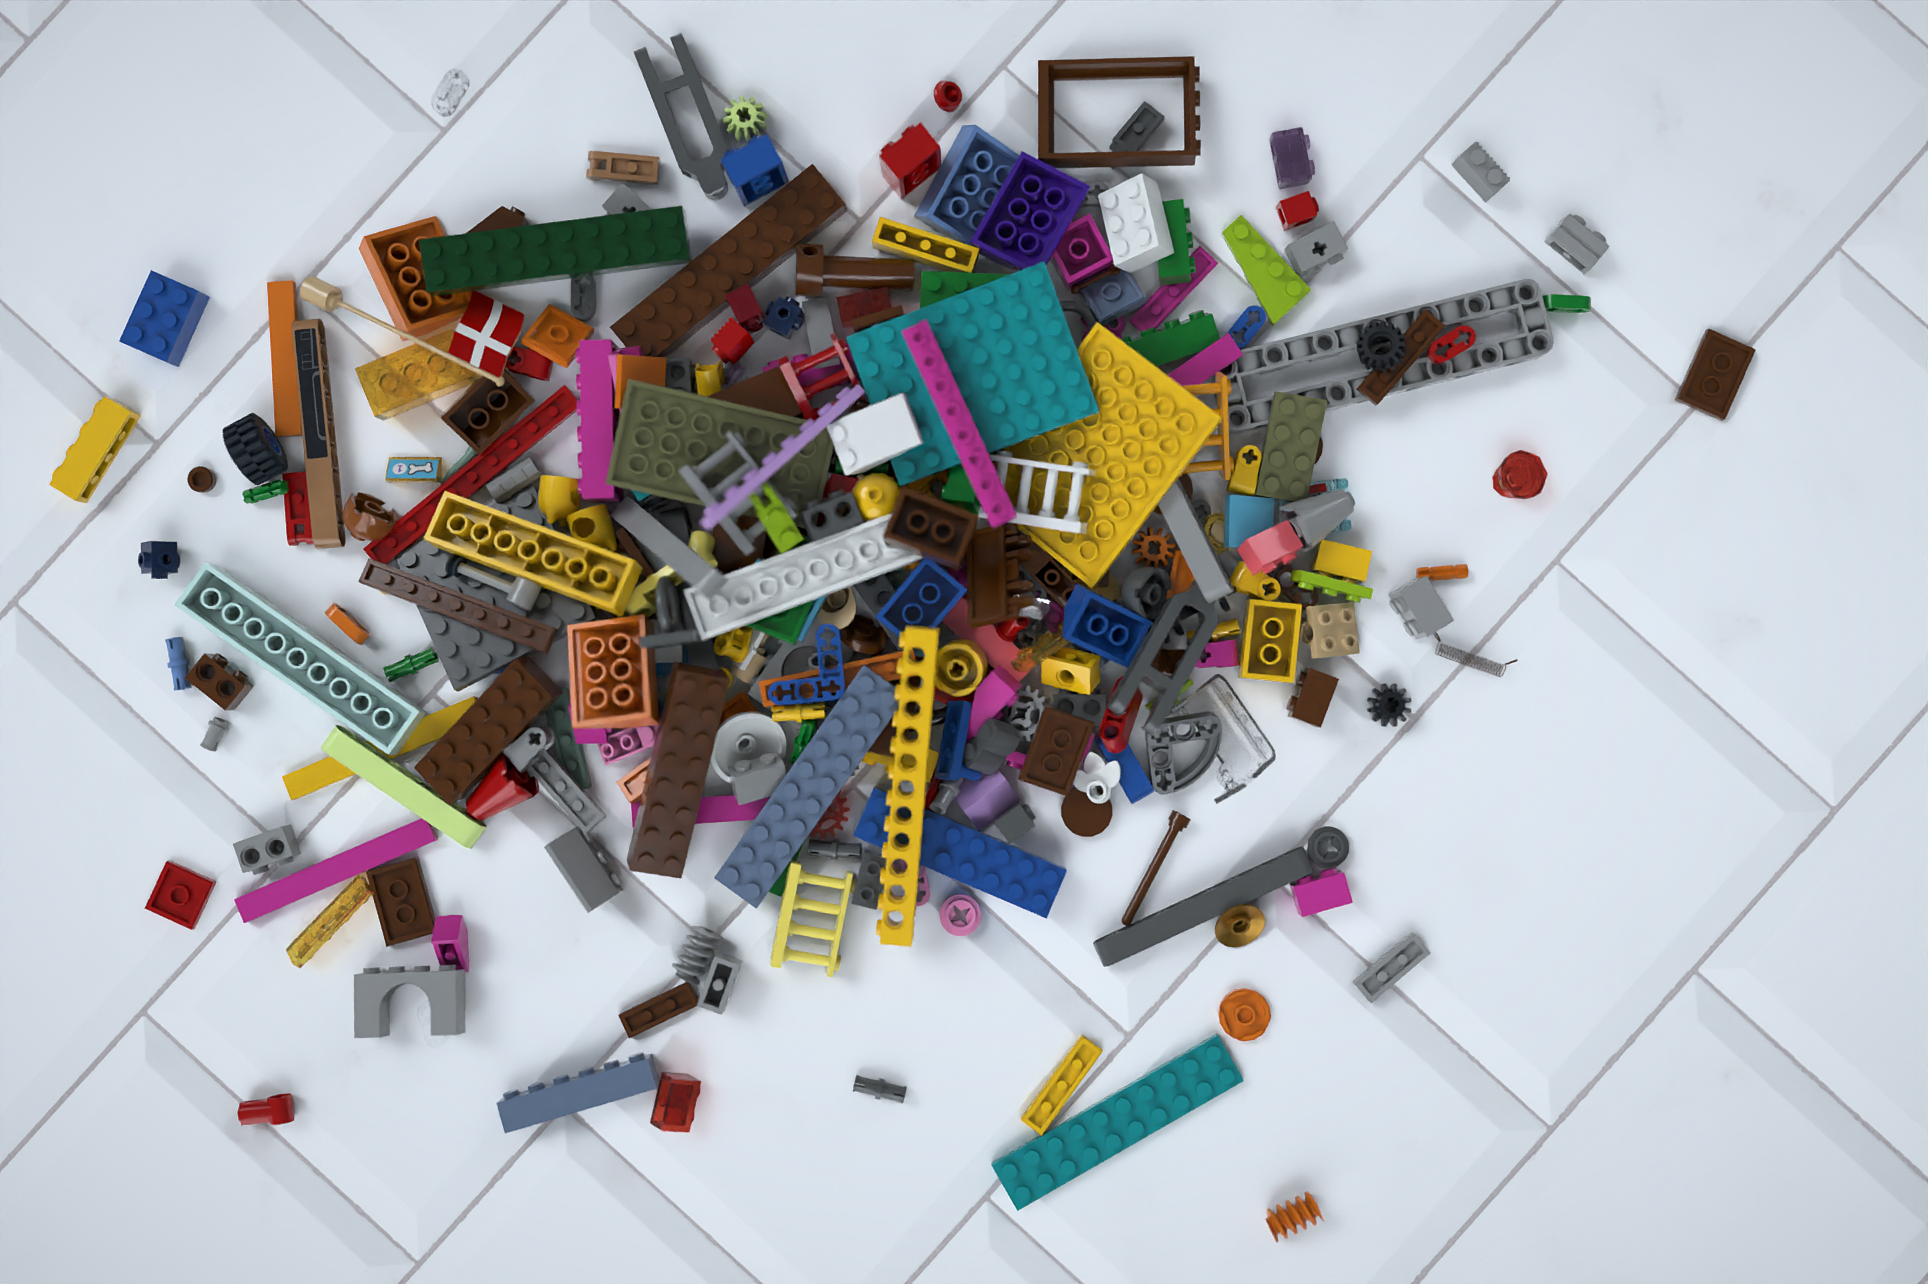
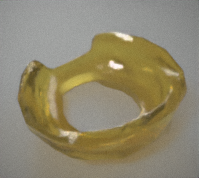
M1212 513L1204 518L1206 522L1204 530L1216 554L1220 555L1229 548H1225L1224 543L1216 541L1211 535V529L1213 524H1224L1225 514Z

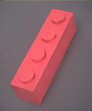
M966 594L960 598L942 620L960 639L976 642L984 651L987 663L993 669L1001 665L1018 682L1035 665L1032 661L1035 656L1024 646L1020 650L1013 644L1014 641L1006 642L1001 639L996 632V628L993 626L994 624L973 629L968 625Z

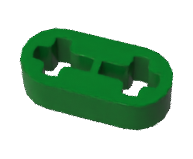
M1559 294L1542 296L1546 312L1586 313L1591 311V297Z

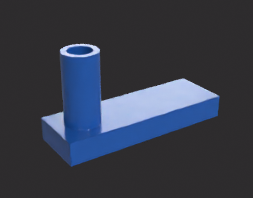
M948 701L935 778L959 780V777L978 781L982 776V772L967 768L965 763L962 762L972 708L971 702Z

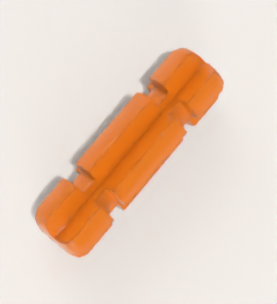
M1466 564L1455 565V567L1453 565L1432 566L1430 569L1429 567H1420L1416 570V577L1419 578L1427 575L1428 579L1432 581L1454 579V577L1462 579L1467 578L1469 572Z

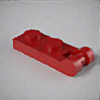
M306 471L282 473V478L287 481L289 491L284 494L288 545L298 546L299 543L305 542L308 545H312L314 543ZM297 525H304L305 532L298 533Z

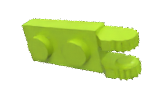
M765 482L761 486L763 492L769 498L768 501L761 504L759 497L754 492H751L748 497L778 551L783 554L802 541L803 537L781 500L776 496L770 485Z

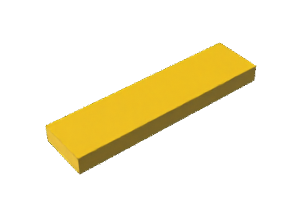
M1081 1034L1020 1118L1021 1121L1042 1136L1099 1058L1103 1049Z

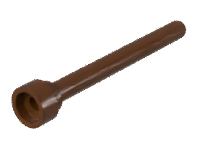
M1172 810L1168 817L1170 820L1168 825L1170 827L1121 919L1122 924L1125 926L1130 925L1178 832H1182L1183 828H1187L1191 821L1190 818L1175 810Z

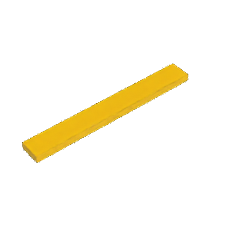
M470 697L423 717L397 755H388L371 742H366L390 759L404 755L441 739L477 700V697ZM329 756L282 776V779L292 801L356 775V773Z

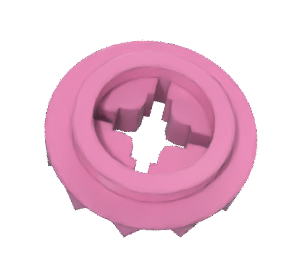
M957 894L949 897L941 906L940 921L943 928L950 934L966 936L974 932L979 926L981 910L973 898L968 895ZM953 906H956L961 911L970 908L967 911L968 913L965 914L968 924H965L964 921L962 922L961 919L951 922L956 915Z

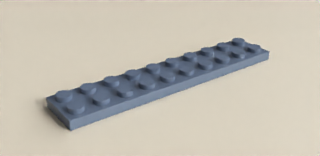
M863 665L714 879L753 907L757 908L889 723L894 715V711L899 709V701L895 700V685L867 665Z

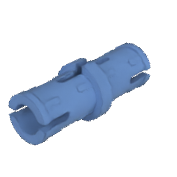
M183 637L165 639L169 656L167 666L171 668L174 691L192 688L190 682L185 679V676L188 674L187 665H190L189 659H186Z

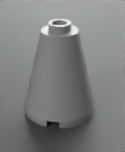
M1342 489L1285 504L1279 509L1284 512L1280 515L1281 522L1288 520L1303 544L1299 551L1305 553L1315 547L1353 513L1355 500L1350 492H1345Z

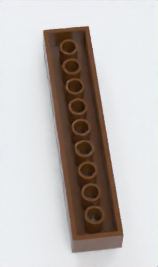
M811 164L611 325V330L625 347L641 345L643 356L666 358L730 306L725 295L749 284L750 288H753L796 253L797 243H809L847 212L846 204L818 169Z

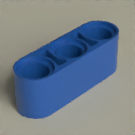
M1113 735V736H1111L1109 739H1113V738H1115L1117 735ZM1100 736L1095 738L1107 763L1116 760L1119 762L1121 768L1119 784L1131 804L1155 792L1129 744H1127L1122 752L1111 753L1105 748Z

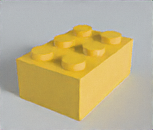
M1254 599L1245 601L1238 678L1294 683L1302 604Z

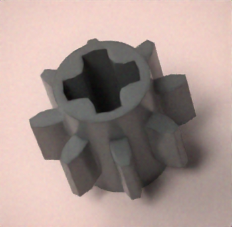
M1028 616L1030 623L1026 628L1020 630L1017 638L1023 646L1038 649L1040 644L1044 645L1048 640L1049 636L1045 633L1049 627L1041 618Z

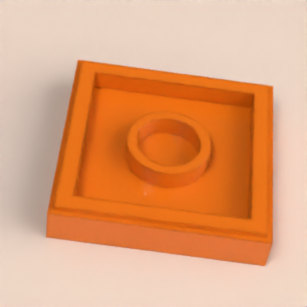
M549 304L522 337L521 344L568 368L576 357V348H580L579 340H589L594 334V328Z
M617 354L615 408H622L628 379L665 387L666 358Z

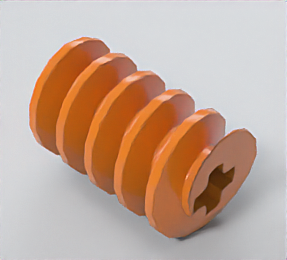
M1308 1191L1304 1193L1305 1201L1298 1195L1295 1196V1205L1286 1200L1285 1210L1277 1204L1276 1214L1271 1209H1266L1267 1218L1265 1220L1276 1243H1278L1279 1233L1287 1239L1288 1229L1296 1235L1298 1234L1297 1225L1307 1230L1308 1220L1314 1226L1317 1225V1216L1324 1221L1314 1197Z

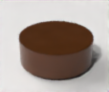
M198 466L189 472L187 482L192 490L207 493L215 487L216 475L211 469Z

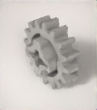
M1027 685V687L1022 686L1017 692L1020 697L1010 708L1005 705L1001 710L1004 712V716L1001 717L1000 721H1005L1007 724L1015 726L1021 737L1020 741H1032L1044 706H1048L1047 703L1051 699L1050 696H1043V689H1036L1035 686ZM1025 696H1029L1034 700L1029 701V699H1025ZM1020 726H1024V728H1028L1029 730L1025 731L1021 729Z

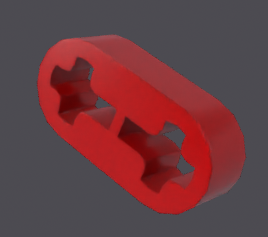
M1466 325L1455 328L1429 345L1427 349L1428 358L1435 364L1447 362L1475 343V331ZM1459 332L1462 335H1468L1469 338L1466 339L1467 344L1460 342L1455 345L1453 341L1460 336ZM1448 344L1450 349L1443 353L1444 358L1442 355H1435L1436 345L1442 348Z

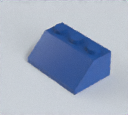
M1077 583L1065 605L1062 637L1128 668L1152 621Z

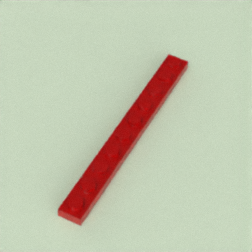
M566 385L562 386L493 442L480 455H477L402 516L387 536L370 542L363 550L375 561L386 565L391 563L397 555L412 546L426 534L444 491L466 499L471 498L577 411L576 404L578 399Z

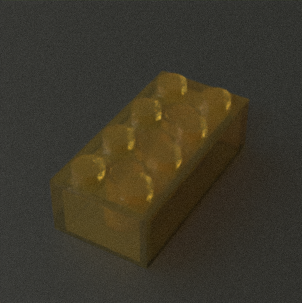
M447 330L423 341L448 353L454 330ZM417 343L355 368L374 417L382 421L470 386L477 380L474 371Z

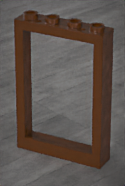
M1195 56L1038 60V160L1054 168L1195 165L1196 156H1201V140H1196V131H1200L1201 121L1200 115H1195V107H1200V91H1195V82L1200 81V66H1195ZM1183 78L1184 150L1054 153V81Z

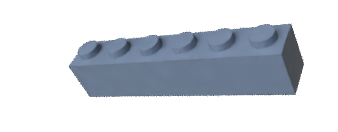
M644 1052L629 1056V1061L619 1063L618 1059L603 1064L604 1068L594 1071L593 1067L578 1071L579 1075L569 1078V1075L566 1074L554 1078V1083L548 1085L538 1082L528 1086V1090L519 1093L518 1089L504 1093L503 1098L496 1103L504 1133L506 1134L657 1089L661 1083L652 1054L644 1056Z

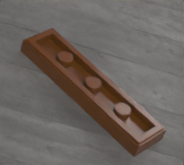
M1425 309L1404 333L1406 355L1405 358H1402L1400 366L1396 363V369L1391 371L1390 367L1386 368L1387 373H1382L1381 369H1378V373L1372 370L1356 390L1377 406L1445 325Z

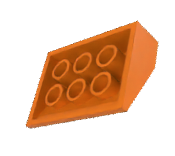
M437 216L363 236L358 248L394 326L414 337L428 334L462 318L472 296V291L433 296L426 291L419 239L445 236ZM400 336L402 342L408 340V339H406V338Z
M643 614L567 625L572 728H635L658 725L659 710L655 649L641 648L639 637L654 635L653 623Z

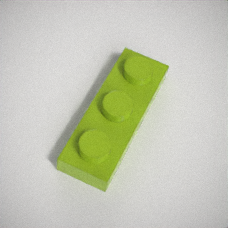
M1292 570L1290 581L1299 583V588L1312 591L1314 587L1322 589V594L1337 597L1338 593L1346 595L1345 600L1360 603L1361 599H1371L1373 593L1372 588L1304 570Z

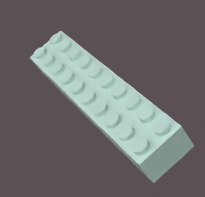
M205 562L174 604L388 755H397L427 713V711L215 564Z

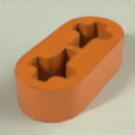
M333 603L324 612L335 625L357 644L362 645L371 636L355 618L337 603Z

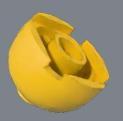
M872 473L864 476L857 482L853 490V497L863 522L866 523L893 512L902 490L899 483L893 477L884 473Z

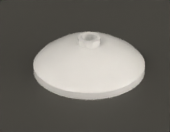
M748 711L733 715L718 727L710 762L716 773L722 779L731 783L728 766L735 765L738 761L757 759L767 753H778L781 759L784 760L787 748L784 731L778 722L773 723L772 717L761 712ZM742 739H747L744 744H740Z

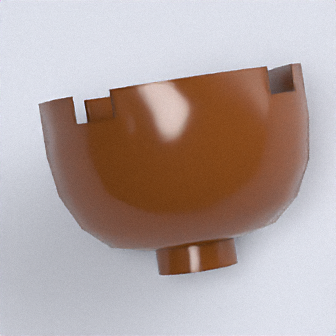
M358 492L357 496H354L351 493L343 509V521L353 538L359 541L380 540L387 536L397 523L398 515L393 508L390 512L381 507L385 502L372 495Z

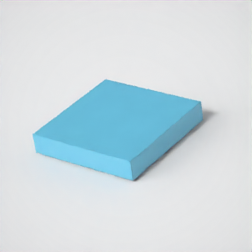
M1225 495V548H1239L1246 539L1274 526V498Z

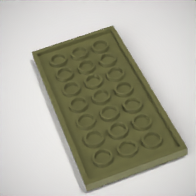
M628 379L606 484L705 506L678 471L687 464L690 468L693 466L698 467L729 442L724 436L729 431L733 435L737 432L746 443L745 451L761 469L764 466L761 461L772 451L777 455L783 449L780 444L791 435L796 438L802 432L799 428L808 420ZM827 426L767 478L783 498L788 496L796 506L794 513L797 516L792 519L796 527L805 529L798 512L805 509V503L816 499L820 503L822 502L834 447ZM735 450L707 472L701 482L707 489L710 487L715 488L746 462ZM742 479L736 486L739 488L745 481ZM723 495L720 497L719 505L726 499ZM765 495L760 499L761 504L768 501L769 498ZM754 506L742 514L758 518L754 511ZM815 512L812 516V523L815 526L817 525L819 512Z

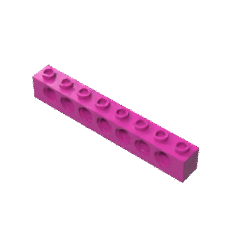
M924 320L903 330L902 334L991 527L995 529L1018 518L928 322Z

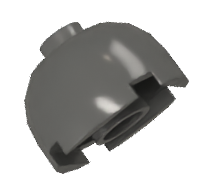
M1143 566L1132 570L1122 584L1121 597L1124 606L1146 619H1155L1166 601L1167 590H1171L1170 577L1165 570L1152 566Z

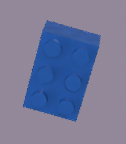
M768 134L763 137L761 135L753 137L747 142L748 145L740 149L733 148L724 154V158L720 159L744 207L789 183L783 162Z
M151 270L119 342L179 367L210 297Z
M924 558L875 617L899 637L901 631L905 632L907 625L936 628L966 593L967 589L935 562Z

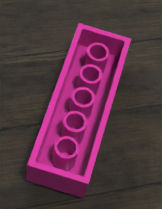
M579 340L580 348H576L575 352L576 362L580 364V374L576 375L577 390H580L581 400H577L576 404L577 415L581 416V426L577 427L578 442H581L582 451L578 452L577 456L578 467L582 468V479H578V492L582 494L583 499L591 503H620L623 500V488L606 484L620 419V410L615 408V387L608 355L615 349H619V347L612 340Z

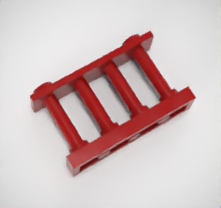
M835 333L830 335L833 346L804 360L790 363L787 355L778 359L782 373L805 420L811 418L815 421L820 417L817 413L820 409L818 407L812 408L809 402L813 398L812 395L849 378L854 387L858 385L857 379L845 356L850 352L843 338L838 340ZM837 355L840 356L845 369L809 386L807 384L801 385L798 379L802 375L801 372ZM864 394L859 397V399L866 401Z

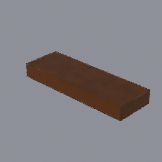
M684 982L620 1013L618 1016L630 1039L696 1007L699 998L692 984Z

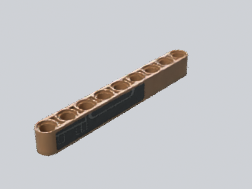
M320 318L293 321L292 338L313 543L317 550L344 547L346 536L325 328Z

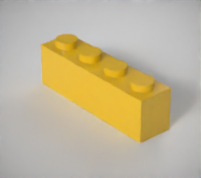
M879 217L872 239L874 249L914 260V262L945 272L974 273L979 257V248L883 217Z
M106 396L95 404L93 408L94 413L89 421L85 422L80 428L79 437L67 449L66 458L61 466L54 470L49 484L78 502L87 503L141 417V415L117 400Z

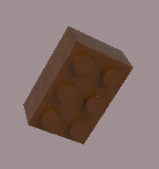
M902 487L884 531L883 539L885 543L959 571L977 527L978 515Z

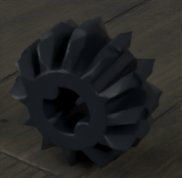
M1386 683L1381 684V691L1376 688L1372 689V693L1376 698H1367V702L1373 703V707L1367 708V712H1376L1372 717L1374 722L1381 719V726L1386 727L1390 722L1392 727H1396L1398 724L1397 719L1401 722L1407 720L1403 712L1411 713L1412 709L1405 707V703H1410L1412 700L1411 698H1402L1407 692L1406 689L1403 688L1397 692L1398 686L1395 683L1391 684L1390 688H1388ZM1388 701L1394 702V706L1390 707V709L1384 708V704H1387Z

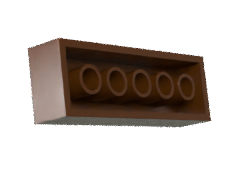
M528 655L516 658L413 768L449 805L462 800L489 772L499 757L504 754V750L530 729L564 692Z

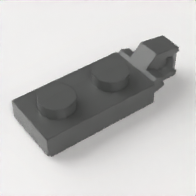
M1144 101L1114 136L1109 149L1112 152L1139 151L1165 120V116Z

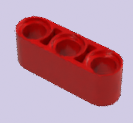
M1121 676L1119 679H1117V681H1116V683H1115V685H1114L1112 694H1111V696H1110V699H1111L1113 693L1115 692V690H1116V688H1117L1118 684L1120 683V681H1121V679H1122L1123 676ZM1139 686L1128 706L1123 711L1125 712L1123 715L1117 716V713L1106 708L1099 728V735L1108 752H1122L1128 744L1143 699ZM1117 735L1115 738L1109 739L1111 736Z

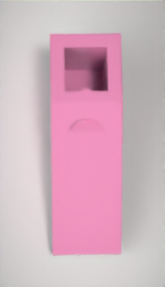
M658 725L627 728L610 735L608 743L597 744L605 766L653 748Z

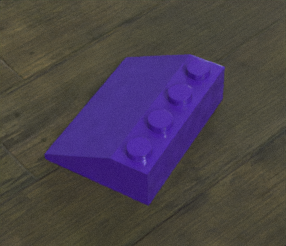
M1022 151L970 243L973 247L979 248V254L1017 271L1045 262L1047 265L1091 187Z

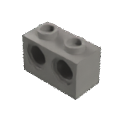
M291 824L280 826L233 843L242 873L252 871L253 875L268 871V865L276 862L278 867L294 861L293 856L301 854ZM278 840L284 844L283 853H279L276 849ZM253 849L259 852L258 862L252 859L251 853Z

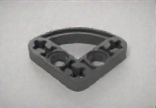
M1205 711L1166 718L1160 728L1162 733L1159 734V738H1155L1154 735L1152 736L1145 732L1150 782L1157 793L1166 795L1180 791L1197 781L1209 769L1216 758L1222 738V724L1215 713ZM1211 719L1214 724H1211L1210 729L1207 730L1203 725H1206L1207 720ZM1195 721H1196V723L1198 724V726H1197L1198 732H1196V727H1195V725H1194V722H1195ZM1180 724H1189L1190 729L1186 734H1177L1176 729ZM1168 726H1170V730H1171V733L1173 734V736H1170V735H1169V733H1168V731H1169ZM1207 738L1205 747L1198 759L1184 772L1175 776L1172 744ZM1158 752L1167 753V758L1162 763H1155L1153 761L1155 754ZM1159 771H1163V774L1167 779V781H1165L1164 786H1160V784L1158 783L1161 782V774Z

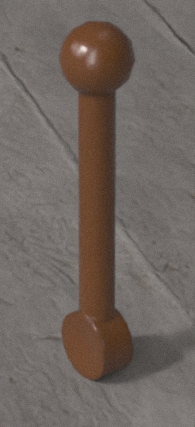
M1112 264L1109 270L1079 285H1072L1070 291L1076 295L1080 293L1081 289L1110 274H1119L1120 268Z

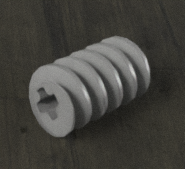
M692 926L691 929L696 935H687L686 938L691 942V945L682 944L681 947L687 953L686 955L678 953L677 957L682 962L681 964L673 963L672 966L677 970L676 976L688 983L699 985L700 980L696 976L701 977L704 975L705 971L701 967L709 966L710 963L707 958L714 956V951L711 948H718L719 943L716 939H722L723 937L708 928Z

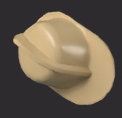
M852 586L828 594L818 613V618L822 625L829 623L842 630L851 623L856 613L855 593Z

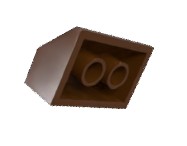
M504 369L502 375L505 379L503 386H497L496 382L481 375L441 414V419L478 455L486 450L535 401L506 369Z

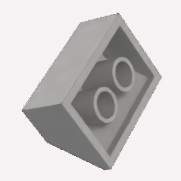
M577 826L550 842L544 848L587 913L623 891L621 887L623 882L615 871L611 872L606 865L608 859L600 849L597 851L592 844L594 839L591 833L585 834Z

